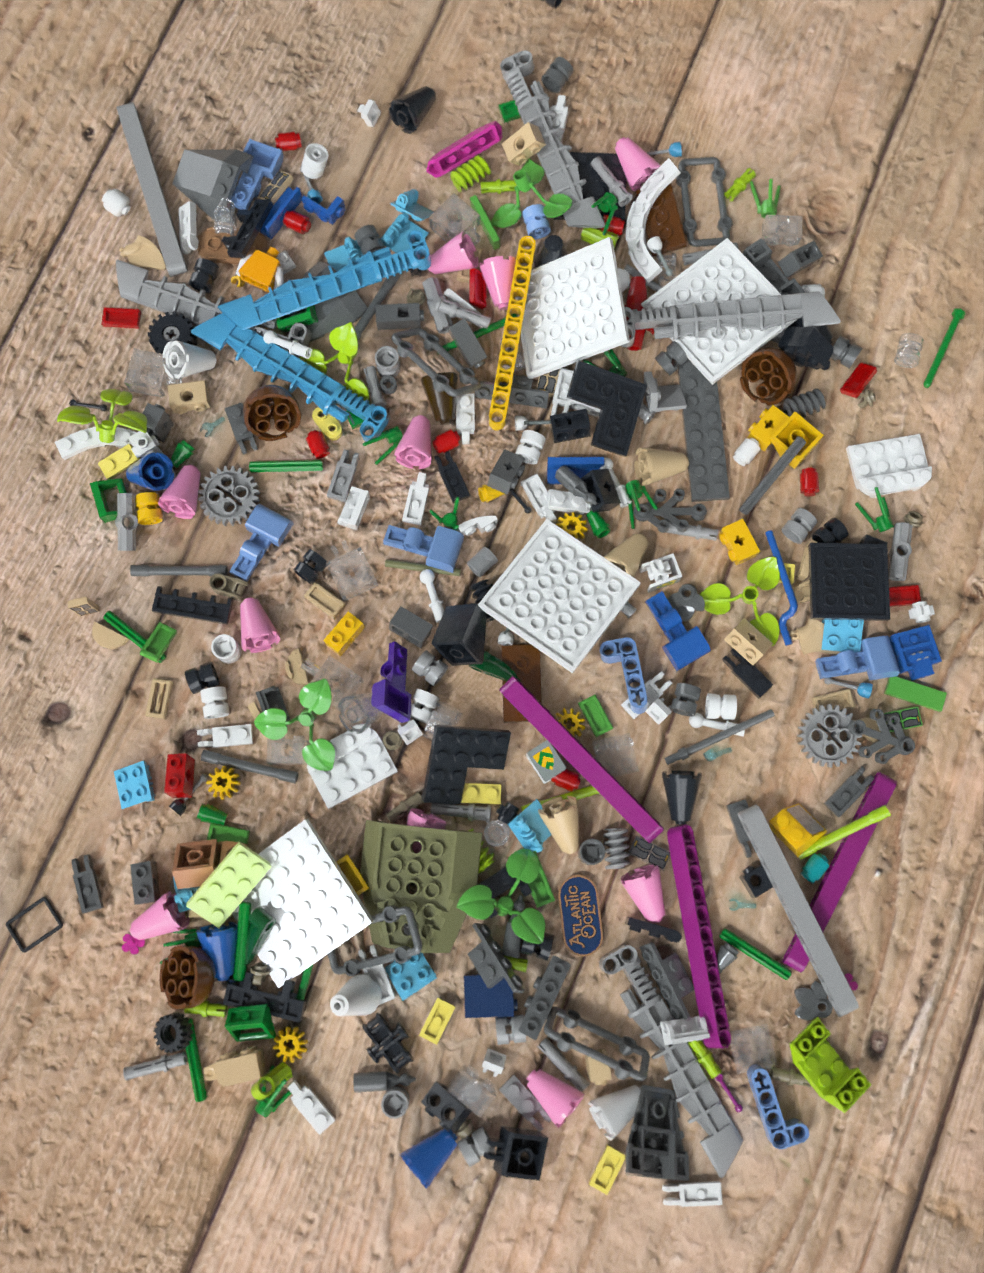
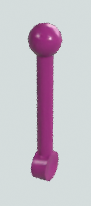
M719 1074L715 1077V1080L720 1082L735 1105V1111L741 1112L743 1110L742 1105L738 1104L723 1081V1075Z

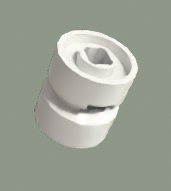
M312 143L306 147L301 165V170L305 176L311 179H318L323 175L328 159V151L324 146Z
M524 430L520 439L521 444L518 445L515 454L524 457V463L537 464L541 454L539 450L543 449L546 438L538 432Z
M222 634L215 637L212 641L211 650L223 663H234L240 658L241 647L230 635Z
M211 687L200 691L201 700L205 703V706H203L205 719L221 718L230 714L228 703L225 702L227 699L225 687Z
M416 689L412 698L414 703L411 704V717L429 724L433 715L432 709H436L439 698L424 690Z
M707 694L705 703L707 719H716L721 715L723 720H735L737 711L736 695L724 694L721 698L717 694Z

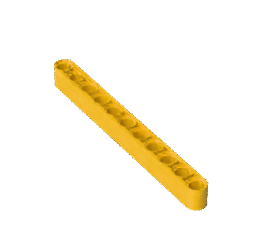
M531 236L522 237L518 246L489 412V426L496 431L504 428L508 412L536 243ZM526 263V264H528V265H527V266H522V265H520V264ZM518 280H524L525 282L519 283ZM515 297H521L522 299L516 300ZM516 313L519 315V317H513L511 315ZM511 330H513V331H515V332H517V333H516V334H509L508 332L511 331ZM512 348L513 351L508 352L505 349ZM509 365L511 368L504 369L502 366ZM506 382L508 385L502 387L499 383ZM502 399L505 403L497 404L496 401ZM500 417L502 420L495 422L493 418Z

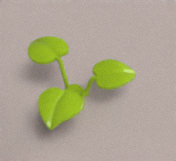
M352 322L336 327L331 331L329 335L330 343L334 349L340 351L334 357L324 361V354L317 349H312V355L309 359L299 356V359L324 374L327 373L326 364L335 359H338L342 364H348L345 376L346 384L343 385L346 387V390H352V394L357 393V397H363L364 401H369V390L365 383L356 378L349 381L351 367L354 364L352 360L358 351L357 334Z
M106 389L101 392L100 398L105 402H110L111 408L109 420H103L100 425L96 416L90 414V409L82 406L67 407L57 417V422L65 421L81 425L94 421L96 431H99V440L103 443L114 442L118 424L144 433L147 432V417L142 413L126 411L113 417L115 404L125 406L130 404L133 399L130 392L118 389Z
M776 557L761 559L749 568L747 580L755 585L746 587L743 593L730 598L731 592L729 588L721 583L712 584L699 594L705 601L704 609L714 615H723L729 612L730 602L740 598L746 604H752L756 619L751 620L749 623L773 643L772 646L776 644L779 637L778 621L770 613H764L759 617L756 600L759 595L758 586L762 590H771L779 582L780 572Z

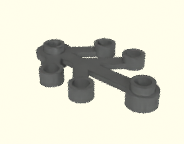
M663 489L656 490L655 496L652 498L656 505L665 500L666 491ZM676 489L673 497L657 510L648 502L647 504H640V511H637L635 506L633 513L638 521L645 522L648 520L657 527L659 532H667L669 530V523H671L679 532L683 533L688 529V522L684 519L679 520L673 515H691L694 520L702 521L706 517L707 509L703 504H696L693 507L672 508L678 502L683 501L685 496L684 490ZM655 516H661L665 520H659Z
M872 709L870 711V718L876 720L880 732L866 727L865 722L862 720L854 719L848 724V730L852 735H866L878 740L869 746H861L858 753L863 758L871 757L874 752L890 744L894 747L887 752H877L875 754V761L877 763L886 764L889 759L897 754L909 755L915 749L914 741L909 736L904 735L900 725V718L897 715H889L885 722L884 713L881 709ZM887 725L893 727L897 738L891 736Z

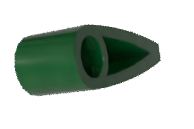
M484 651V661L482 664L469 665L473 670L506 682L512 676H515L520 681L515 672L506 663Z
M261 906L257 907L248 918L251 923L247 932L246 964L252 962L276 923V919Z

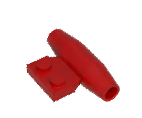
M634 276L630 281L626 307L631 310L637 309L642 311L644 308L641 304L648 299L646 279L642 276ZM654 328L635 330L634 343L627 347V349L631 351L641 350L646 330L654 335Z

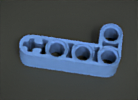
M625 637L603 642L600 646L602 661L607 664L621 662L630 708L636 714L644 713L648 708V702L635 641L632 638ZM626 646H630L633 648L631 651L623 650V648ZM606 650L613 651L611 655L604 654ZM634 664L636 668L628 669L627 665ZM632 682H638L640 684L636 688L630 686ZM638 695L641 705H637L636 703V696Z
M758 1064L751 1065L747 1069V1078L770 1143L777 1149H785L805 1142L809 1138L807 1126L797 1118L784 1121L768 1072ZM758 1072L761 1073L759 1075V1078L763 1084H760V1082L756 1079ZM769 1092L768 1098L761 1100L762 1093ZM771 1112H775V1118L768 1121V1115ZM797 1126H801L800 1133L794 1134V1129ZM777 1133H782L781 1139L774 1141V1136Z

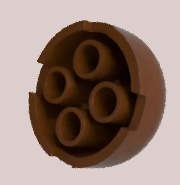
M771 347L759 349L745 359L741 365V386L754 402L758 399L761 403L767 404L766 406L775 405L789 396L796 385V366L791 357L780 349ZM762 378L764 382L757 386L756 393L758 396H755L750 390L749 381L755 383ZM777 390L774 396L766 398Z
M278 385L261 386L252 391L244 403L243 416L246 428L258 436V439L276 441L287 438L286 433L292 432L295 428L297 429L300 424L301 413L299 404L295 396L284 387ZM287 414H289V415H290V418H291L290 424H289V419H288V415H287ZM270 420H274L276 430L283 432L282 434L271 435L266 433L271 428Z
M192 945L175 946L170 949L171 953L168 958L163 959L160 969L161 992H165L168 999L167 1004L171 1008H194L201 1005L210 996L215 984V967L209 955L202 948Z

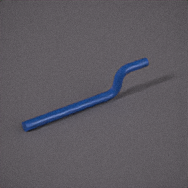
M769 530L765 534L772 555L777 559L780 578L790 603L789 610L783 613L779 619V629L785 646L793 644L786 623L796 613L798 604L773 531Z

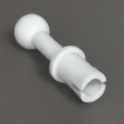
M271 330L264 333L263 339L267 344H277L289 349L290 354H297L307 359L312 355V349L300 344L297 340L292 342L284 340Z
M605 457L604 467L600 469H609L621 502L620 506L624 508L628 506V503L631 504L632 501L625 490L626 486L620 485L612 469L613 461Z
M425 569L420 573V580L426 584L432 602L429 604V608L433 611L436 623H440L444 613L442 605L444 602L438 599L433 584L435 579L433 571Z
M695 713V716L689 717V723L694 728L706 726L726 730L737 725V723L729 722V720L724 723L706 719L700 713ZM745 730L734 735L744 737Z

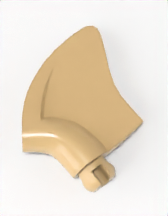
M138 235L132 244L125 245V247L119 250L121 257L125 258L128 256L129 263L141 268L166 270L161 252L150 240Z
M809 618L805 626L790 632L792 640H799L803 655L811 652H824L833 655L840 653V651L821 650L824 624L818 620Z

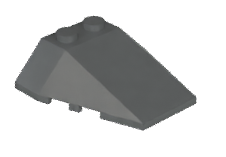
M237 149L184 150L172 184L192 202L196 203L213 220L229 225L235 210L229 203L240 172L248 174L254 156Z
M762 238L743 251V255L781 295L805 293L795 278L789 281L771 259L772 250Z
M318 261L305 273L303 278H309L308 273L310 272L312 277L331 274L328 268L330 264ZM331 266L333 273L337 272V271ZM356 290L315 304L318 322L306 326L312 334L310 342L323 337L324 334L331 332L336 327L349 322L353 324L363 316L368 307ZM307 308L287 314L285 319L305 313ZM304 329L298 332V337L304 335Z
M642 1085L626 1147V1175L689 1181L688 1151H684L682 1138H684V1133L680 1131L677 1118H680L674 1090Z

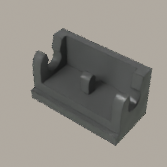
M401 606L389 622L390 631L419 648L423 647L433 628L432 624Z
M275 686L255 692L262 712L270 708H280L287 714L286 721L290 720L279 687L275 688Z

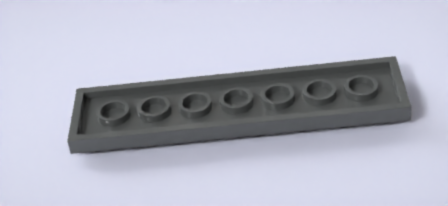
M688 359L683 365H678L677 367L679 385L687 404L686 409H682L686 455L689 460L688 475L691 502L728 500L730 495L717 382L712 385Z

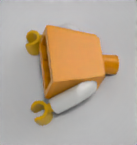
M270 247L267 253L256 250L253 254L242 258L236 271L237 276L231 278V283L236 284L238 280L237 287L241 288L247 282L269 293V287L273 291L283 285V269L281 268L280 261L276 259L279 251L274 247Z

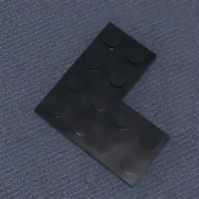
M578 360L566 398L600 409L591 446L623 457L627 456L647 385Z
M435 725L422 801L424 803L461 805L467 768L504 770L511 732L499 729Z

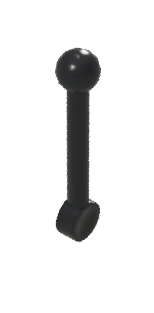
M74 399L69 402L70 406H82L100 409L103 412L107 411L105 404L100 406L79 403Z
M511 488L510 493L522 505L526 514L531 513L532 509L526 506Z

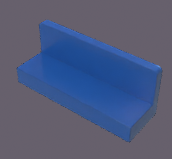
M287 187L273 205L259 231L271 240L284 225L283 218L287 211H295L302 202L300 188L296 187L293 190Z
M548 457L547 484L562 485L555 478L556 471L562 466H568L576 475L582 478L591 470L604 467V457Z

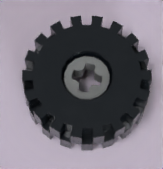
M165 312V316L162 317L160 314L158 315V320L153 319V326L149 325L148 340L160 358H163L164 348L170 341L177 340L191 345H197L198 343L196 339L198 337L191 333V330L194 329L192 323L181 313L178 316L177 312H172V315L169 312ZM174 332L176 337L173 336L172 339H170L169 335H172V333Z

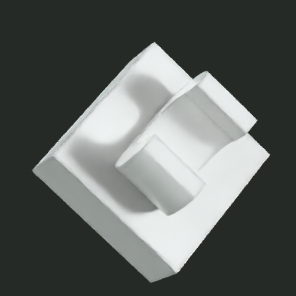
M368 100L366 105L361 104L357 110L361 112V118L370 127H374L381 114L374 100Z
M286 250L281 252L276 258L280 261L284 274L296 268L295 263Z
M657 698L645 711L658 725L672 712L670 710L671 706L667 707L663 703V698Z
M414 720L407 721L408 723L404 726L398 725L397 731L406 745L423 735Z
M488 1048L482 1064L483 1072L486 1073L487 1069L494 1072V1077L501 1074L507 1055Z

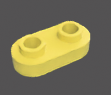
M317 407L312 414L315 424L327 439H339L343 432L340 423L330 414L319 417V414L323 413V411ZM331 427L336 428L334 431L329 430Z

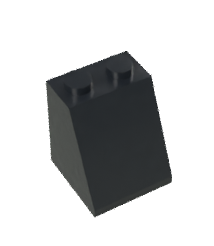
M477 603L446 606L431 644L451 666L483 663L486 613Z

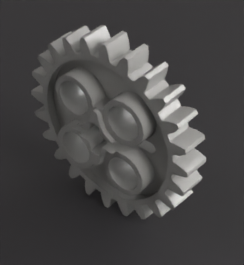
M224 466V471L222 472L217 468V474L210 472L212 477H204L207 483L200 484L204 489L198 490V493L202 495V497L198 498L199 502L202 503L200 508L202 510L205 509L203 513L206 516L209 515L208 518L211 521L215 519L218 525L221 521L224 526H227L228 522L234 526L235 521L242 524L241 519L247 520V514L251 515L252 508L254 509L257 506L255 502H260L259 497H257L260 492L256 489L259 486L257 483H253L255 479L253 476L249 477L248 471L243 473L242 468L236 471L234 466L231 467V470ZM226 481H232L231 485L227 487L224 486V483ZM219 486L228 495H232L236 501L242 503V506L236 504L235 501L232 500L230 497H226L225 494L222 491L216 489V487ZM246 491L244 497H238L240 492ZM215 495H220L217 501H212ZM229 506H235L233 511L227 512Z
M827 704L826 710L823 705H819V711L816 708H812L813 714L806 713L805 715L808 719L800 720L804 726L798 727L799 730H802V733L797 734V737L802 738V741L798 742V744L804 745L801 752H808L806 758L813 757L812 763L816 764L819 761V765L822 767L827 763L829 768H832L833 762L837 767L840 766V761L847 764L846 757L853 759L854 757L851 752L858 753L855 745H861L857 738L862 737V735H852L848 730V724L852 721L853 713L846 715L847 709L843 708L839 711V705H835L832 710L831 704ZM828 717L833 719L831 727H827L825 723ZM817 723H819L826 732L832 733L831 737L842 746L841 749L832 739H826L828 735L817 726ZM815 730L820 735L817 741H814L811 736ZM844 730L847 733V738L841 741L839 735ZM829 744L833 746V752L830 755L826 753V747Z

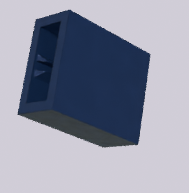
M480 974L464 975L465 1018L513 1017L514 1011H518L517 999H513V991L505 978L493 988H488Z

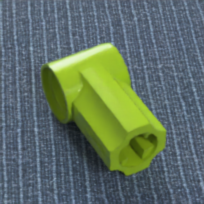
M584 228L581 233V240L594 244L610 237L615 248L619 236L609 231L603 236V231L598 228Z
M282 1062L257 1080L251 1087L252 1096L257 1100H263L276 1090L283 1079L287 1081L291 1079L293 1075L289 1065ZM260 1084L266 1087V1093L261 1091Z

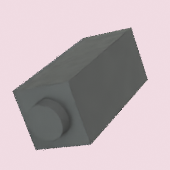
M419 303L375 305L378 330L421 328V321H424V310H420Z
M465 318L450 326L448 332L470 369L473 367L478 369L483 366L487 355Z

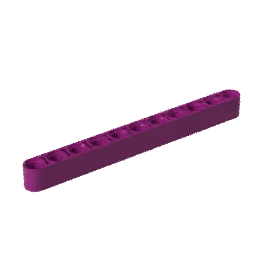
M512 676L499 689L504 697L647 842L651 843L665 830L515 676Z
M878 771L851 822L868 815L875 809L884 805L887 806L897 781ZM878 822L842 839L830 863V867L827 869L809 905L822 932H824ZM795 933L782 962L802 973L809 962V958Z
M687 824L670 827L667 831V839L700 1018H705L708 1034L710 1035V1038L704 1039V1043L708 1048H728L731 1044V1034L692 827Z

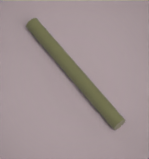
M388 559L385 561V567L414 571L429 569L433 573L460 576L461 569L454 568L453 573L427 566L426 564Z

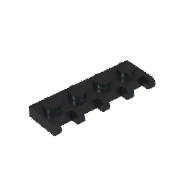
M157 586L152 612L228 625L233 598H228L227 604L216 603V595H211L210 601L197 599V592H193L191 598L179 596V589H174L173 595L162 594V586Z

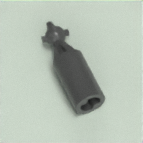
M562 466L556 471L555 478L574 496L584 497L587 504H597L596 496L588 492L587 484L568 466Z
M521 895L514 902L513 907L515 911L521 912L525 908L523 896ZM513 914L506 925L502 954L519 958L522 939L512 929L511 921L514 917L518 916Z
M387 1071L354 1073V1093L388 1091L400 1083L403 1086H408L416 1081V1077L410 1076L408 1073H404L399 1077Z

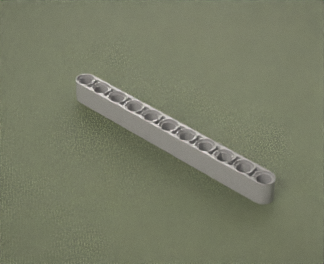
M134 102L117 106V112L168 273L172 277L188 272Z
M755 804L739 812L740 822L835 1012L839 1017H842L858 1009V1002L761 809Z

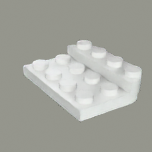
M920 434L852 445L846 448L855 487L857 490L860 489L864 494L870 496V498H877L875 487H878L881 495L908 490L917 491L932 477V466L928 467Z
M368 726L354 727L330 740L336 751L332 770L321 771L307 764L308 772L328 809L398 772L381 738Z

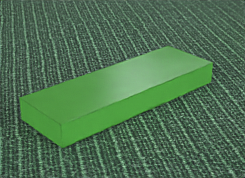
M476 195L470 197L471 208L494 251L499 249L500 238Z
M889 677L884 692L886 695L938 712L942 711L947 695L945 692L899 677Z
M533 851L539 863V873L537 878L532 883H529L528 886L532 891L531 895L538 908L555 901L537 853Z

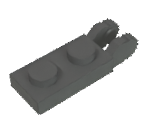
M241 402L224 409L235 439L244 455L247 454L244 441L250 440L254 451L258 450L254 439L255 435L246 428L243 416L244 406Z
M863 766L856 770L853 775L849 776L824 802L837 817H840L873 781L874 777L872 775L867 776L861 784L856 780L864 773L865 768Z
M746 800L727 805L726 808L739 844L741 843L746 858L751 857V850L746 842L749 841V838L738 817L739 812L749 807Z
M89 854L83 857L86 868L84 872H81L80 862L77 858L71 861L74 872L73 879L82 914L104 908L95 869H93V863Z

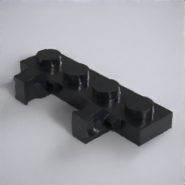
M256 199L250 210H238L236 216L242 223L236 236H224L222 239L223 244L228 249L227 254L230 258L246 257L273 207L271 200Z
M505 867L478 885L490 888L492 892L491 899H494L513 887L517 878L511 877ZM520 880L517 887L526 897L532 891L527 883ZM495 908L493 913L489 916L490 918H493L494 916L498 915Z
M250 971L246 972L244 981H240L239 985L227 984L224 1005L246 1007L266 1004L270 1009L271 1016L296 1022H302L306 1001L296 998L297 993H294L296 981L285 980L282 992L278 991L277 994L259 990L258 986L253 984L254 974Z

